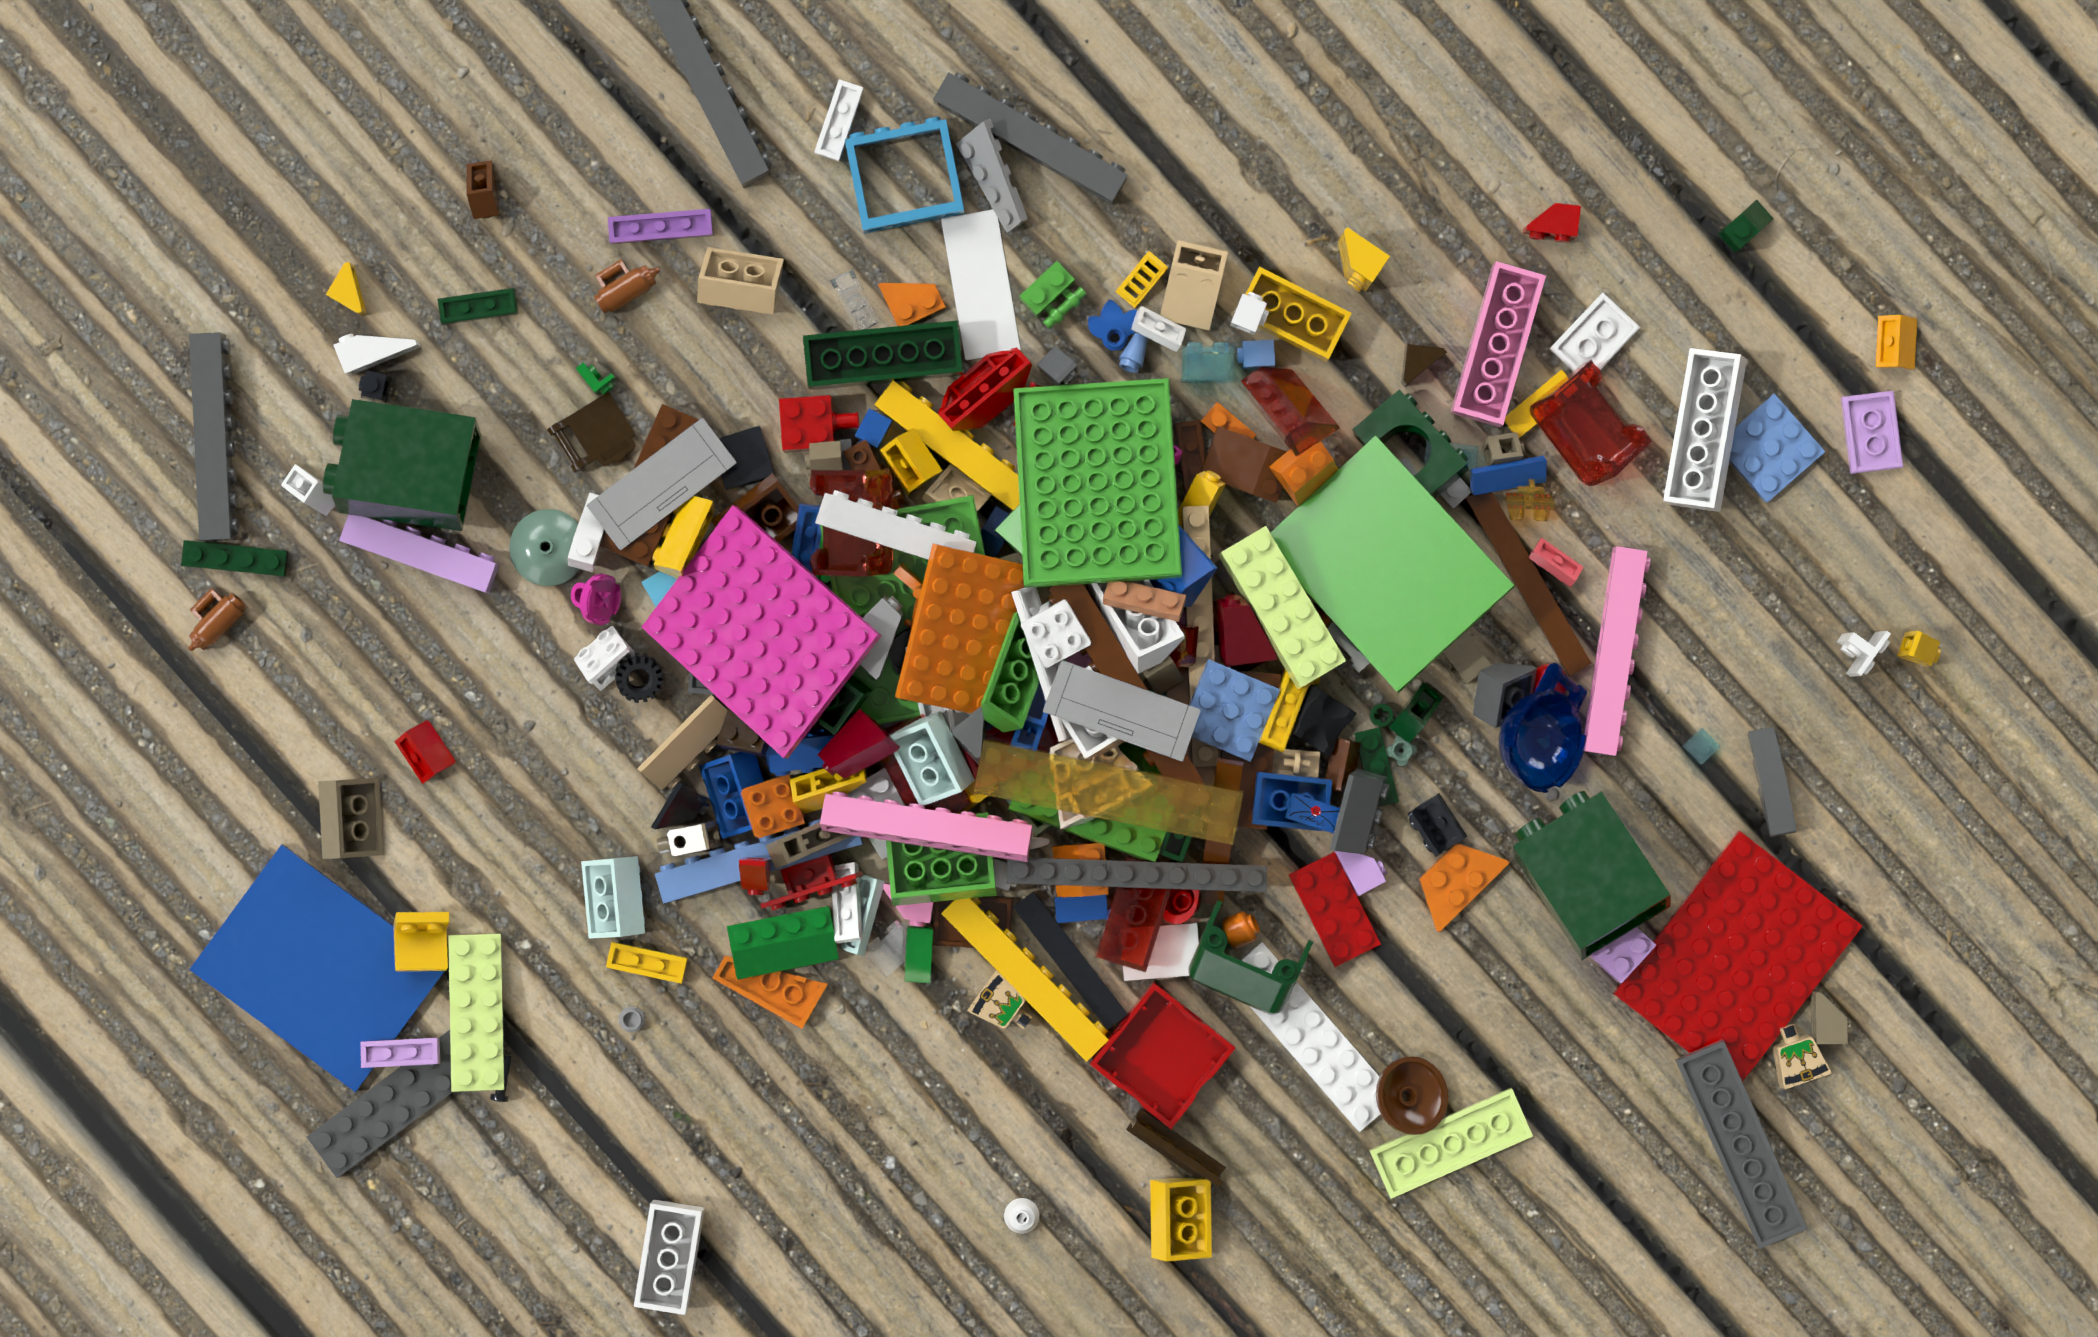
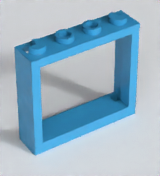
M932 117L926 119L924 124L915 125V122H907L901 124L899 129L890 130V127L875 129L874 134L865 135L864 132L850 134L849 139H845L864 234L965 214L946 119L941 120L940 117ZM940 131L954 202L868 218L854 147Z

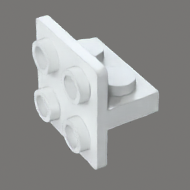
M1065 599L1053 606L1048 601L1040 606L1038 614L1021 623L1023 631L1047 668L1091 644L1087 633Z
M610 626L607 630L602 631L589 646L581 649L574 658V661L590 684L593 683L602 691L615 679V670L617 666H620L619 662L622 659L625 661L627 659L626 656L629 654L631 657L635 656L634 653L636 652L622 639L617 630Z
M1887 630L1875 632L1869 642L1854 632L1842 634L1837 641L1842 646L1840 650L1852 658L1854 656L1857 657L1846 674L1850 677L1861 676L1863 673L1865 675L1868 674L1875 664L1872 660L1878 652L1881 654L1889 645L1890 641L1888 638L1891 633Z

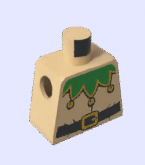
M995 970L967 1010L1002 1029H1006L1011 1021L1024 1029L1032 1019L1030 1014L1021 1009L1026 1000L997 970Z
M1795 1024L1780 1028L1784 1042L1774 1045L1773 1052L1778 1083L1781 1088L1788 1089L1832 1074L1812 1036L1803 1035L1799 1037Z

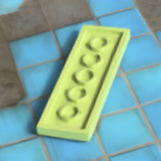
M501 934L448 935L451 1092L504 1090Z
M1509 1088L1443 1117L1435 1128L1426 1133L1418 1135L1405 1134L1369 1151L1389 1197L1392 1199L1531 1138L1533 1135L1513 1089Z

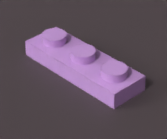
M440 1038L361 1042V1068L440 1064Z

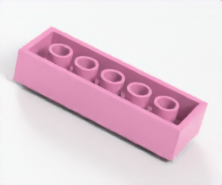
M1497 261L1492 265L1450 411L1451 414L1496 427H1501L1504 424L1546 278L1545 275Z

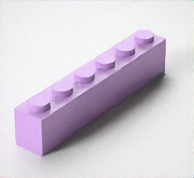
M348 514L339 541L490 593L500 565L493 562L495 557L481 552L477 557L469 554L470 548L455 544L454 548L446 546L445 539L431 535L429 540L420 536L422 531L408 526L406 531L396 528L397 522L382 519L381 522H378L369 517Z

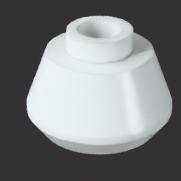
M1015 1199L1005 1209V1223L1015 1233H1028L1039 1222V1210L1035 1203L1029 1199Z

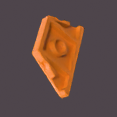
M1459 843L1450 847L1419 878L1435 930L1440 932L1509 864L1508 860Z

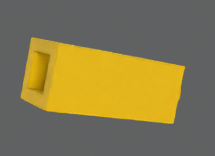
M1203 471L1196 475L1178 510V524L1182 529V507L1209 506V516L1211 515L1226 485L1225 482L1220 480L1221 477L1212 471Z

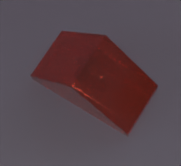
M1177 623L1185 639L1169 655L1176 667L1193 666L1196 663L1199 626Z

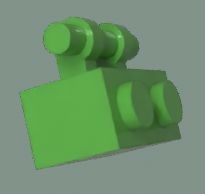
M1056 261L1019 296V300L1036 318L1046 311L1049 316L1043 321V324L1050 329L1056 323H1061L1064 320L1063 316L1073 307L1077 308L1081 304L1080 300L1087 293L1081 287L1074 293L1069 290L1075 283V279ZM1063 295L1066 300L1055 309L1052 304Z

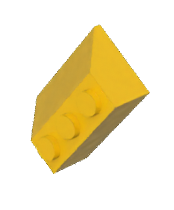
M1346 227L1338 240L1344 277L1349 280L1347 284L1358 292L1361 289L1366 292L1390 256Z
M692 496L673 511L676 517L672 524H667L663 532L664 543L662 547L657 546L652 556V561H655L654 567L656 570L676 579L683 575L684 569L696 555L711 519L715 514L713 501Z
M1193 1178L1150 1180L1151 1258L1166 1262L1211 1258V1182L1207 1179Z

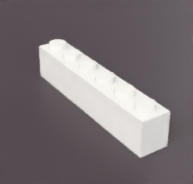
M834 490L833 495L824 494L815 522L816 524L928 560L933 543L969 552H974L976 546L975 541L969 540L970 534L958 530L951 534L945 532L946 526L931 522L929 527L921 524V518L907 514L905 519L897 516V510L883 506L882 511L872 508L874 503L859 498L856 503L848 500V494Z

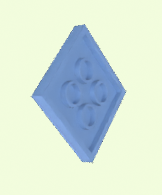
M1772 394L1735 427L1729 462L1759 497L1767 503L1825 451L1775 394Z
M1207 659L1189 703L1190 706L1200 709L1191 737L1251 762L1280 689Z

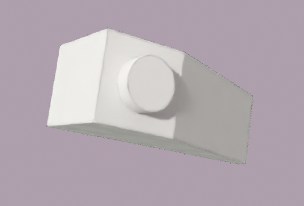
M348 334L339 338V343L334 344V348L344 373L351 376L421 348V345L418 341L412 339L354 336L353 334Z
M589 493L568 555V566L589 572L594 571L601 548L600 544L605 534V530L587 507L588 503L599 496L593 493Z

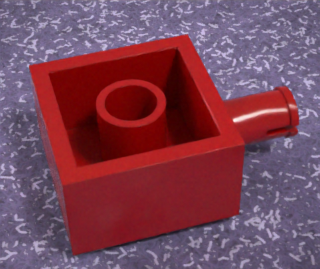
M831 395L779 399L782 451L784 453L809 451V443L835 441L836 429L859 428L858 412L835 414L833 412Z

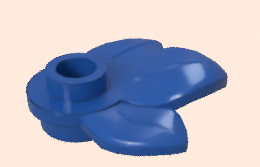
M1110 299L1103 306L1100 317H1088L1089 330L1093 336L1102 339L1107 349L1111 351L1121 350L1126 345L1128 336L1135 333L1131 327L1137 310H1130L1123 314L1121 308ZM1117 334L1120 340L1113 343L1110 341V336Z

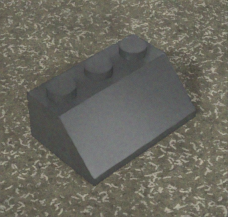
M1356 769L1349 774L1330 850L1365 854L1369 848L1373 849L1377 834L1373 833L1375 824L1379 825L1383 814V809H1379L1381 800L1386 799L1389 791V785L1386 784V776L1361 769Z

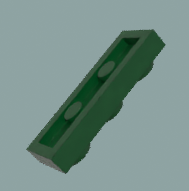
M1380 727L1354 733L1356 742L1361 743L1359 756L1363 770L1387 777L1386 784L1389 785V791L1386 799L1381 800L1380 807L1399 802Z

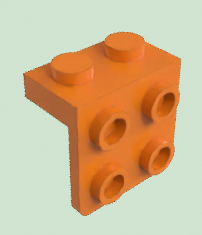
M789 775L742 789L741 796L756 838H762L805 824L803 819L804 812L793 802Z

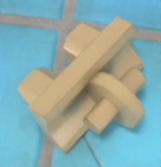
M1274 749L1272 773L1318 778L1320 752L1290 749L1280 752Z

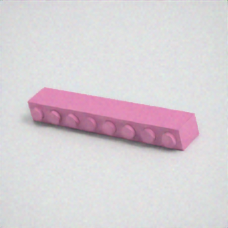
M1618 546L1612 549L1582 751L1616 756L1617 751H1621L1623 736H1619L1620 727L1624 726L1626 722L1627 711L1623 710L1624 701L1628 700L1630 696L1631 686L1627 685L1628 675H1632L1635 661L1631 659L1632 649H1636L1638 644V634H1635L1636 623L1640 624L1642 618V609L1639 608L1640 598L1645 596L1646 583H1643L1644 573H1648L1650 558L1647 557V551Z
M833 792L832 795L825 794L820 820L822 831L1028 862L1033 834L1032 825H1028V822L1024 820L1014 819L1012 822L1002 821V818L989 815L987 818L976 817V814L964 811L961 814H955L946 808L925 809L920 804L902 806L894 800H884V803L876 802L873 798L867 796H858V799L850 798L847 794L841 792Z

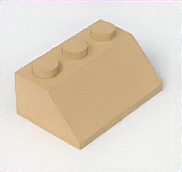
M707 247L698 278L697 303L774 315L784 259Z

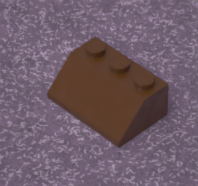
M772 473L711 519L716 528L732 505L738 506L774 540L779 542L795 530L799 507Z

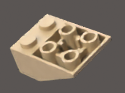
M1178 240L1160 316L1177 324L1209 331L1228 252Z

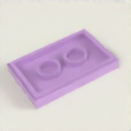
M1894 391L1841 397L1850 474L1902 468L1903 461Z

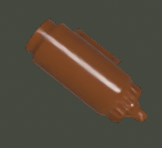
M622 259L595 274L602 288L598 290L599 293L594 298L603 313L605 314L609 311L612 313L649 291L656 284L655 277L660 272V268L648 269L644 265L629 272ZM624 270L625 275L605 285L604 281Z
M211 588L190 609L200 621L189 635L192 640L189 650L193 651L196 648L206 650L209 646L214 645L244 614L247 605L234 593L222 597L214 588ZM216 598L219 602L203 617L200 613Z

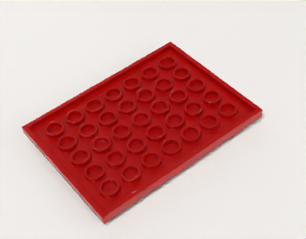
M1737 831L1653 940L1656 946L1632 973L1619 984L1612 994L1688 1053L1723 1039L1743 1082L1781 1033L1780 1028L1788 1024L1861 929L1862 925L1744 833Z

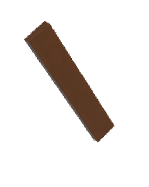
M1221 758L1217 760L1203 864L1229 865L1244 762ZM1200 890L1201 903L1216 905L1217 900L1222 901L1221 907H1223L1225 891Z

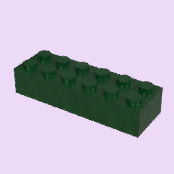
M958 320L803 335L807 386L809 390L963 375Z

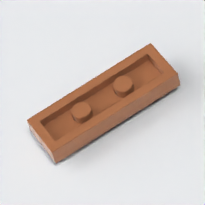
M1128 581L1108 582L1103 596L1104 605L1177 622L1180 621L1186 602V595Z

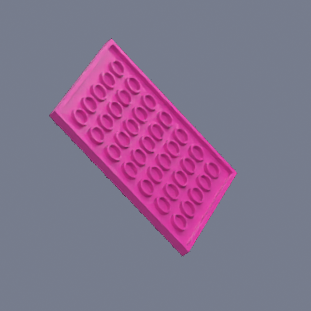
M732 505L684 569L683 575L678 577L642 625V628L780 756L787 759L882 636L738 506Z

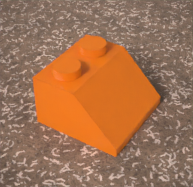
M1307 434L1269 466L1297 506H1300L1337 471L1335 461L1323 443L1310 434Z
M1096 842L1052 846L1053 859L1106 860L1105 846ZM1056 885L1057 897L1109 894L1108 887Z

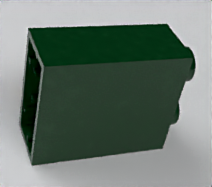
M352 399L349 416L337 415L335 420L333 444L342 446L339 464L328 463L325 468L323 493L332 495L339 513L463 531L481 440V432L476 417Z
M1585 791L1578 792L1569 797L1559 807L1563 813L1561 817L1545 825L1541 818L1528 822L1515 833L1519 842L1513 845L1516 861L1582 961L1671 907L1670 893L1602 791L1592 798H1589Z

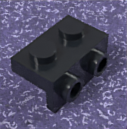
M1440 793L1424 801L1408 813L1411 826L1414 830L1419 831L1424 839V846L1435 857L1467 837Z

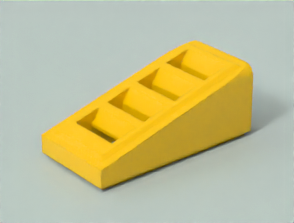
M1148 251L1115 293L1135 309L1165 274L1168 266ZM1149 262L1159 271L1155 274L1145 264ZM1139 271H1144L1152 280L1148 282L1139 274ZM1134 278L1145 286L1143 290L1132 282ZM1129 286L1138 294V297L1134 298L1125 288Z

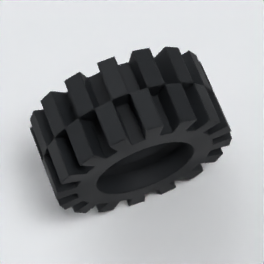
M634 653L635 656L633 657L629 654L626 656L627 659L625 661L622 659L619 662L620 666L616 667L615 680L620 694L625 696L628 701L633 699L634 703H639V700H643L644 703L648 702L647 698L651 697L653 699L656 697L655 693L661 691L660 686L663 685L661 668L653 657H648V654L643 653V656H640L639 653ZM637 669H643L649 674L648 682L640 687L634 686L629 682L630 674Z

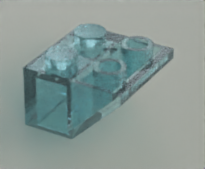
M1188 342L1186 347L1181 349V383H1232L1235 347H1229L1228 342H1214L1212 347H1203L1202 342Z

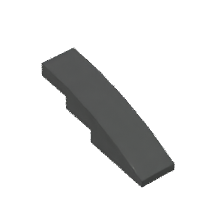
M1770 727L1749 731L1747 736L1754 758L1753 766L1759 785L1758 793L1770 837L1796 833L1788 783L1775 729Z

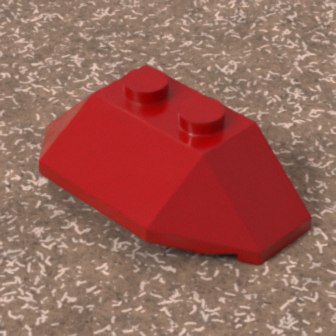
M1017 347L1011 350L987 354L948 386L938 415L952 431L984 427L1014 402V388L1025 387L1032 363Z

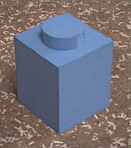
M1274 340L1243 341L1241 344L1242 348H1237V361L1242 363L1243 370L1274 368Z

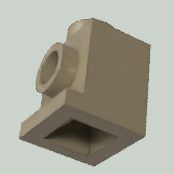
M1517 432L1488 436L1482 446L1487 466L1521 460L1525 455L1524 444L1522 441H1519Z

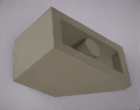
M1812 991L1810 994L1811 1036L1815 1043L1848 1044L1852 1028L1851 1023L1847 1022V1017L1821 992Z

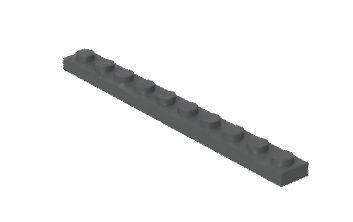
M1028 858V862L1007 859L1006 884L1267 892V866Z

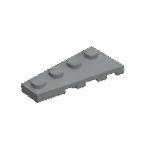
M990 118L979 124L956 145L999 221L1008 233L1016 229L1028 218L1017 188L1011 186V172L1008 164L1004 165L999 151L1002 148L999 140H994L990 129L994 126Z

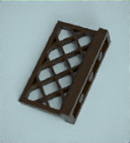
M1142 1108L1138 1110L1126 1128L1128 1132L1195 1178L1209 1180L1211 1188L1214 1184L1220 1187L1223 1182L1221 1174L1226 1168L1225 1165L1167 1127Z

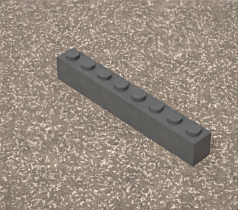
M647 1L742 187L745 188L771 175L768 167L772 166L766 152L760 154L756 146L760 141L754 129L748 131L744 123L749 119L742 106L737 108L732 100L737 96L731 84H724L721 76L725 75L719 61L713 63L709 55L713 50L707 38L701 39L697 32L702 29L695 15L690 17L686 10L690 6L688 1Z
M948 72L933 98L934 104L974 127L991 118L994 127L990 129L995 139L1110 205L1113 204L1127 180L1128 175L1124 173L1125 168L1115 162H1112L1111 165L1102 160L1103 156L1092 149L1087 152L1080 148V142L1069 136L1066 139L1057 134L1059 131L1051 125L1045 123L1042 126L1035 122L1036 117L1026 111L1019 113L1012 109L1014 105L1003 98H1000L998 101L991 97V92L983 86L978 85L976 88L968 83L969 79L962 74L956 72L953 75Z
M221 332L189 334L199 540L204 542L236 540V534H239V521L235 519L234 508L238 507L237 493H234L233 483L237 481L236 468L232 467V457H235L236 449L234 441H231V431H234V418L230 416L229 405H233V394L228 387V380L232 378L231 365L227 364V354H230L231 351L230 340L226 339V335Z

